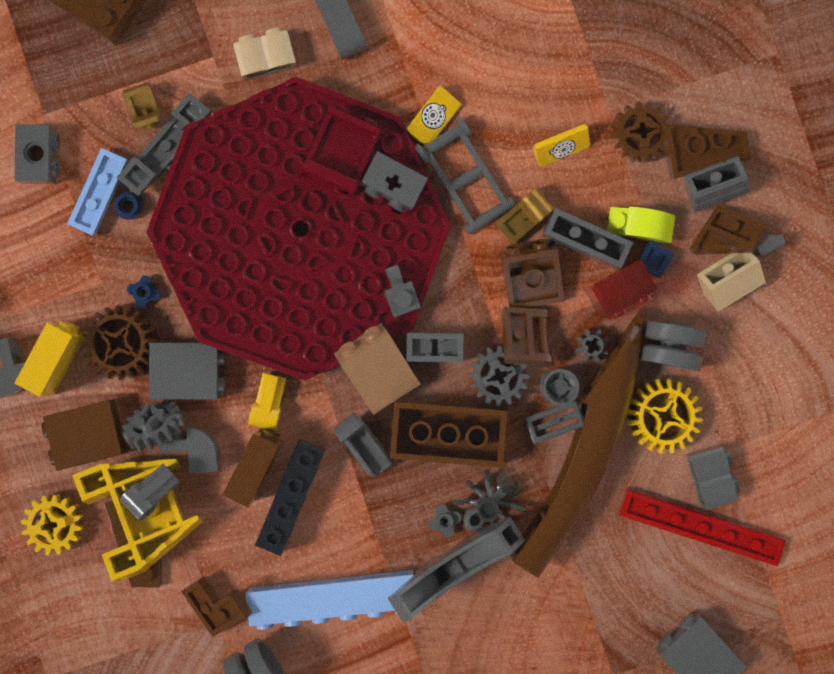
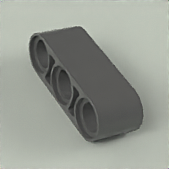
M315 0L342 60L367 49L365 40L347 0Z

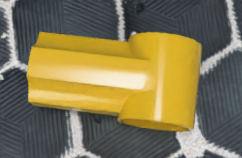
M268 373L262 374L257 399L253 402L248 425L272 431L277 430L282 410L280 404L287 378Z

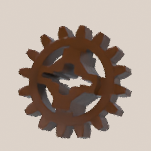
M640 101L635 103L634 109L629 105L625 106V114L619 112L616 115L620 122H613L611 124V128L617 130V132L610 136V139L618 140L614 149L622 148L621 157L624 158L630 154L631 162L633 163L638 157L641 158L642 163H646L648 155L655 160L658 158L656 150L662 153L665 152L660 123L665 124L664 122L669 117L668 115L663 117L659 115L661 107L654 111L651 110V102H648L644 108H642ZM633 116V125L623 129L627 119ZM647 116L650 117L651 119H653L656 124H653L652 122H650V121L647 119ZM639 127H641L642 131L649 132L643 138L641 134L633 133ZM659 136L654 147L649 149L651 138ZM626 141H630L632 144H634L636 146V149L629 146Z

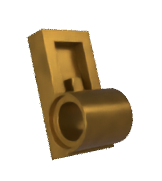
M536 187L500 218L495 225L511 244H514L553 211L555 206Z

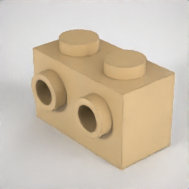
M731 253L697 274L704 296L718 312L766 283L760 261L752 253Z

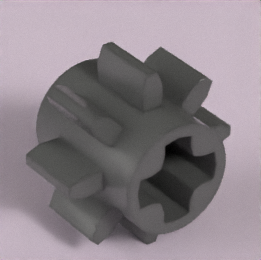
M584 329L585 337H575V340L580 343L574 352H582L584 354L582 361L584 362L588 360L589 356H592L594 362H599L598 355L600 353L608 354L603 348L604 344L609 342V340L599 337L601 330H597L594 335H591L588 329ZM595 339L594 344L597 346V350H591L588 353V346L585 343Z

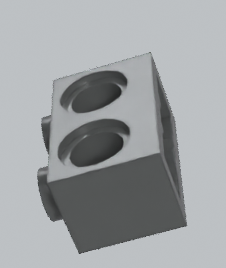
M407 333V361L463 362L464 334Z

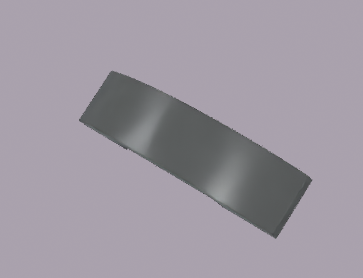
M188 93L171 113L173 116L140 155L137 158L134 156L116 178L136 195L140 196L167 169V166L171 165L173 161L171 157L175 155L185 125L209 116L211 110L192 94Z

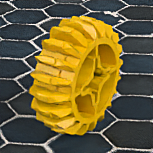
M666 378L664 387L660 379H655L654 389L650 383L646 382L644 384L646 393L639 389L635 391L640 400L632 399L631 404L636 405L635 410L629 409L628 414L635 415V419L628 420L627 424L629 426L637 425L631 431V435L637 436L642 434L637 442L643 445L648 441L647 449L650 451L657 444L658 453L663 454L666 445L668 451L674 453L675 443L683 450L685 449L683 439L692 443L694 438L689 435L690 432H700L699 428L694 427V423L703 422V418L695 417V413L701 412L702 407H693L692 405L699 398L697 396L688 398L692 389L686 387L681 391L683 383L677 381L672 388V379ZM661 393H670L668 399H665L660 406L655 407L648 404L654 396ZM677 398L684 406L685 420L681 419L676 413ZM668 409L669 412L667 414H670V417L675 419L676 422L663 420L661 423L660 420L662 418L653 410L666 412ZM644 411L653 418L652 429L654 430L652 434L649 433L644 424ZM675 425L681 428L678 433L669 438H660L661 433H665L669 426Z

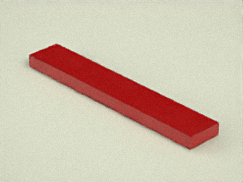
M627 488L618 513L621 517L778 567L786 540Z

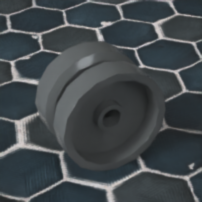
M646 321L644 336L647 339L659 341L660 345H642L640 360L701 371L703 357L698 353L686 351L687 347H705L708 332L678 323Z
M256 638L246 644L244 654L236 651L222 662L225 674H285L274 653L260 638Z

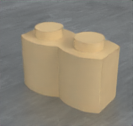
M272 28L265 31L264 36L255 38L253 34L239 37L238 42L233 44L243 80L254 79L297 67L287 30L282 31L281 28Z

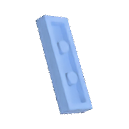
M101 148L69 218L68 225L92 236L96 235L120 182L116 177L127 166L129 160Z

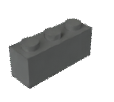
M557 208L551 212L541 237L615 270L622 268L633 242Z

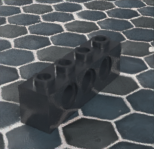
M303 439L298 440L255 546L276 555H282L326 451L325 448Z

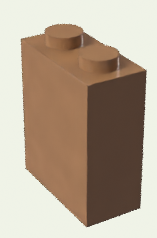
M382 323L378 326L370 327L361 337L353 342L345 343L340 347L339 351L334 353L373 415L420 385Z

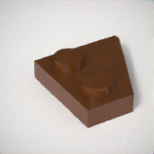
M717 205L689 249L695 255L753 253L768 229L766 224Z

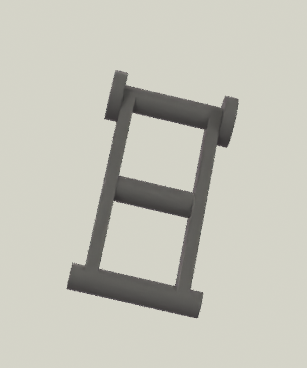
M460 116L455 119L457 125L423 147L419 143L414 146L424 165L430 162L467 221L464 228L468 235H471L512 209L516 204L511 197L507 199L504 197L469 141L468 137L472 133ZM460 137L475 161L476 166L449 182L432 153ZM483 174L500 203L473 220L456 191Z

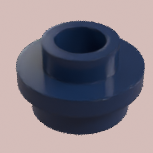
M124 192L116 198L114 208L119 217L125 220H133L141 214L143 203L135 193ZM128 201H132L134 205L131 211L125 210V204Z

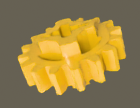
M47 494L42 496L41 501L38 499L32 501L34 509H25L24 512L29 517L21 520L22 524L27 525V529L22 531V535L29 534L30 539L26 542L27 545L36 543L35 551L39 552L45 548V553L48 556L53 553L54 549L57 555L64 552V547L68 550L73 548L72 541L81 539V536L76 532L84 529V525L78 524V520L84 517L83 514L76 515L75 513L79 505L70 506L69 497L60 501V494L53 495L52 500ZM58 508L62 509L67 515L59 512ZM40 512L41 519L36 523L37 515ZM48 522H56L57 527H49ZM70 525L69 533L64 539V531L66 527ZM39 534L46 537L48 541L44 540Z

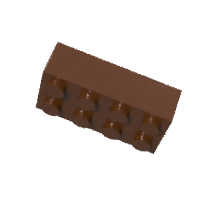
M395 400L390 458L503 468L508 411L505 409Z

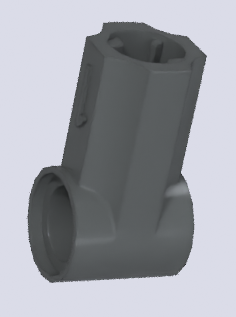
M163 463L141 483L131 486L120 497V501L138 521H141L155 510L158 502L178 485L180 481Z

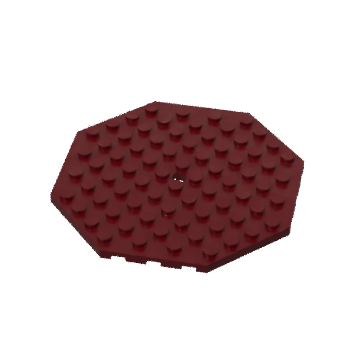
M295 76L282 84L268 88L250 96L246 100L234 105L232 104L212 113L210 116L185 125L146 233L199 343L306 381L340 365L334 353L339 351L340 347L345 343L353 342L361 337L370 327L378 326L382 323L392 339L414 329L421 308L393 317L384 290L392 288L385 269L398 265L403 283L412 281L420 307H422L451 224L440 205L439 198L429 178L413 209L410 211L405 209L404 212L389 206L390 201L382 196H379L378 199L369 196L363 192L365 187L360 185L377 151L428 178L419 154L406 131L402 117ZM336 105L345 107L351 111V116L360 120L362 117L369 118L377 123V128L381 129L353 195L301 172L329 106L333 108ZM392 177L390 181L385 180L389 184V190L392 191L395 187L399 188L396 185L397 180ZM298 221L306 223L309 229L307 235L304 237L294 235L292 231L294 223Z

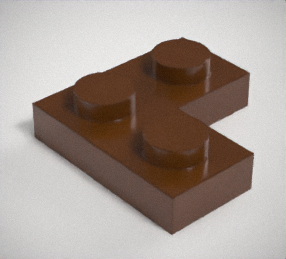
M204 576L181 591L212 637L240 622L252 613V610L237 589L220 599Z

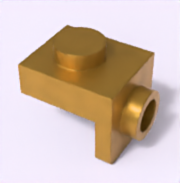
M150 82L123 90L122 94L132 116L134 129L139 127L149 129L158 124L157 121L161 120V110Z

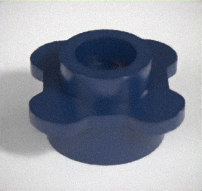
M142 276L139 282L129 284L127 287V293L133 296L135 306L138 308H145L147 303L158 300L160 297V291L152 284V278L149 276ZM143 289L146 290V294L144 295L141 294V291Z

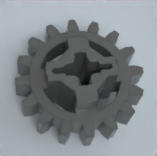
M497 346L494 353L488 347L486 348L487 355L485 357L480 353L477 354L480 360L478 364L471 362V366L476 370L473 373H469L468 377L475 378L476 382L472 383L470 387H478L479 391L476 396L479 398L486 395L485 403L487 404L492 399H495L496 406H500L503 399L508 404H512L511 396L514 395L520 398L519 388L527 389V386L522 381L523 379H528L529 375L524 374L522 370L528 367V365L513 364L507 367L503 366L497 358L504 357L502 347ZM488 361V372L485 376L480 377L481 369ZM496 368L501 372L511 370V372L502 377V383H499L497 380L487 381V379L495 375L494 370ZM517 374V381L510 390L508 385L510 379ZM493 385L498 388L500 394H492L484 387Z
M156 400L153 404H145L143 406L144 409L141 411L135 410V415L126 419L128 424L122 427L124 429L122 434L132 449L137 447L138 451H142L147 447L151 451L156 446L162 447L165 440L172 441L173 434L181 432L179 427L184 425L182 420L184 416L175 402L169 404L168 400H164L159 404Z

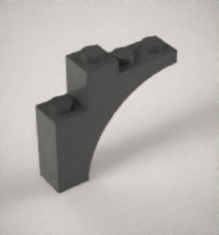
M511 517L465 537L451 550L429 559L414 572L415 575L389 596L388 600L401 621L406 622L463 580L492 563L511 555L525 540Z

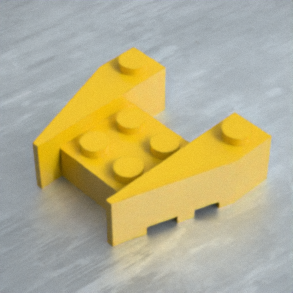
M166 459L148 462L99 464L72 475L82 502L92 504L109 496L112 497L129 544L102 554L112 582L119 583L145 572L203 522L202 518L198 515L184 520L173 489L158 502L155 510L141 521H138L120 501V497L131 486L141 483L161 464L164 463L170 471L182 467L178 460Z

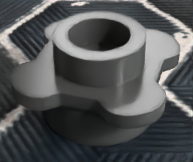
M439 505L436 508L434 519L429 521V527L431 530L441 531L445 537H452L456 524L461 521V515L459 512H452L447 509L445 505ZM444 518L448 520L446 524L442 522Z

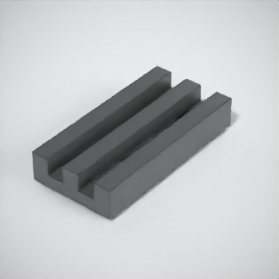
M577 399L568 405L556 406L524 418L533 444L581 428L584 423ZM571 407L575 410V412L533 426L531 422ZM575 417L578 418L579 422L538 437L536 436V431Z

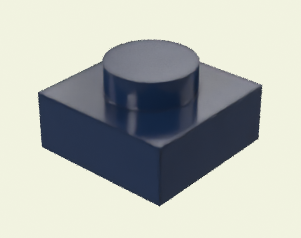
M649 240L635 266L659 279L662 277L674 254Z

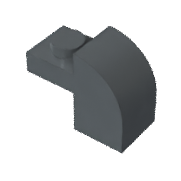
M15 338L0 339V358L3 368H0V398H4L24 390V388L16 385L15 381L25 362L21 363L20 358H23V350Z
M188 427L186 428L187 438H184L183 433L173 434L172 441L165 440L163 446L159 447L160 453L188 451L189 473L214 472L221 469L219 444L215 437L203 428Z

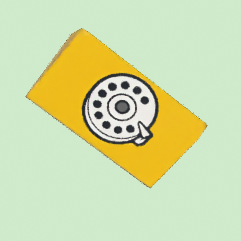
M439 85L406 129L407 133L422 145H426L438 137L462 104Z
M587 124L580 125L536 143L532 151L539 167L588 149L590 147Z

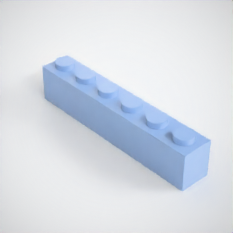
M407 570L248 588L246 591V603L252 610V613L248 616L249 627L257 626L258 630L273 628V624L284 623L286 627L300 625L301 621L312 620V623L318 624L328 622L329 618L340 617V620L356 619V615L368 614V617L383 616L386 611H395L388 597L412 578L414 571Z

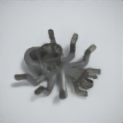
M488 469L484 470V481L488 496L470 480L466 481V484L480 498L478 500L470 498L453 500V504L475 505L469 507L463 516L464 525L468 530L473 532L480 531L485 527L486 522H488L489 527L494 524V520L498 516L502 520L507 519L508 517L499 509V506L513 508L521 512L527 511L526 507L512 502L501 501L503 497H515L523 491L522 488H519L512 493L518 486V481L510 485L514 477L507 476L501 482L500 479L506 474L503 470L496 478L497 491L492 492L490 472Z

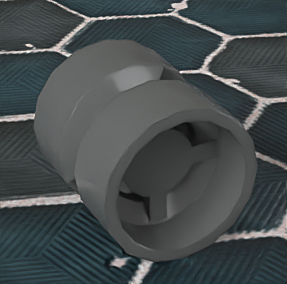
M560 368L551 369L541 377L539 389L543 398L548 402L558 406L568 405L578 396L579 382L570 371Z

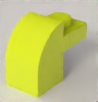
M610 207L607 231L620 237L672 243L675 215L639 207Z

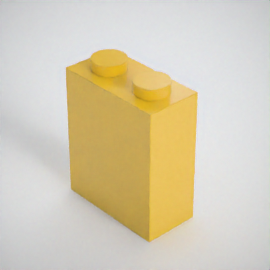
M58 320L57 323H46L15 384L39 397L55 395L81 347V343L86 337L79 333L81 328L68 321L64 323Z

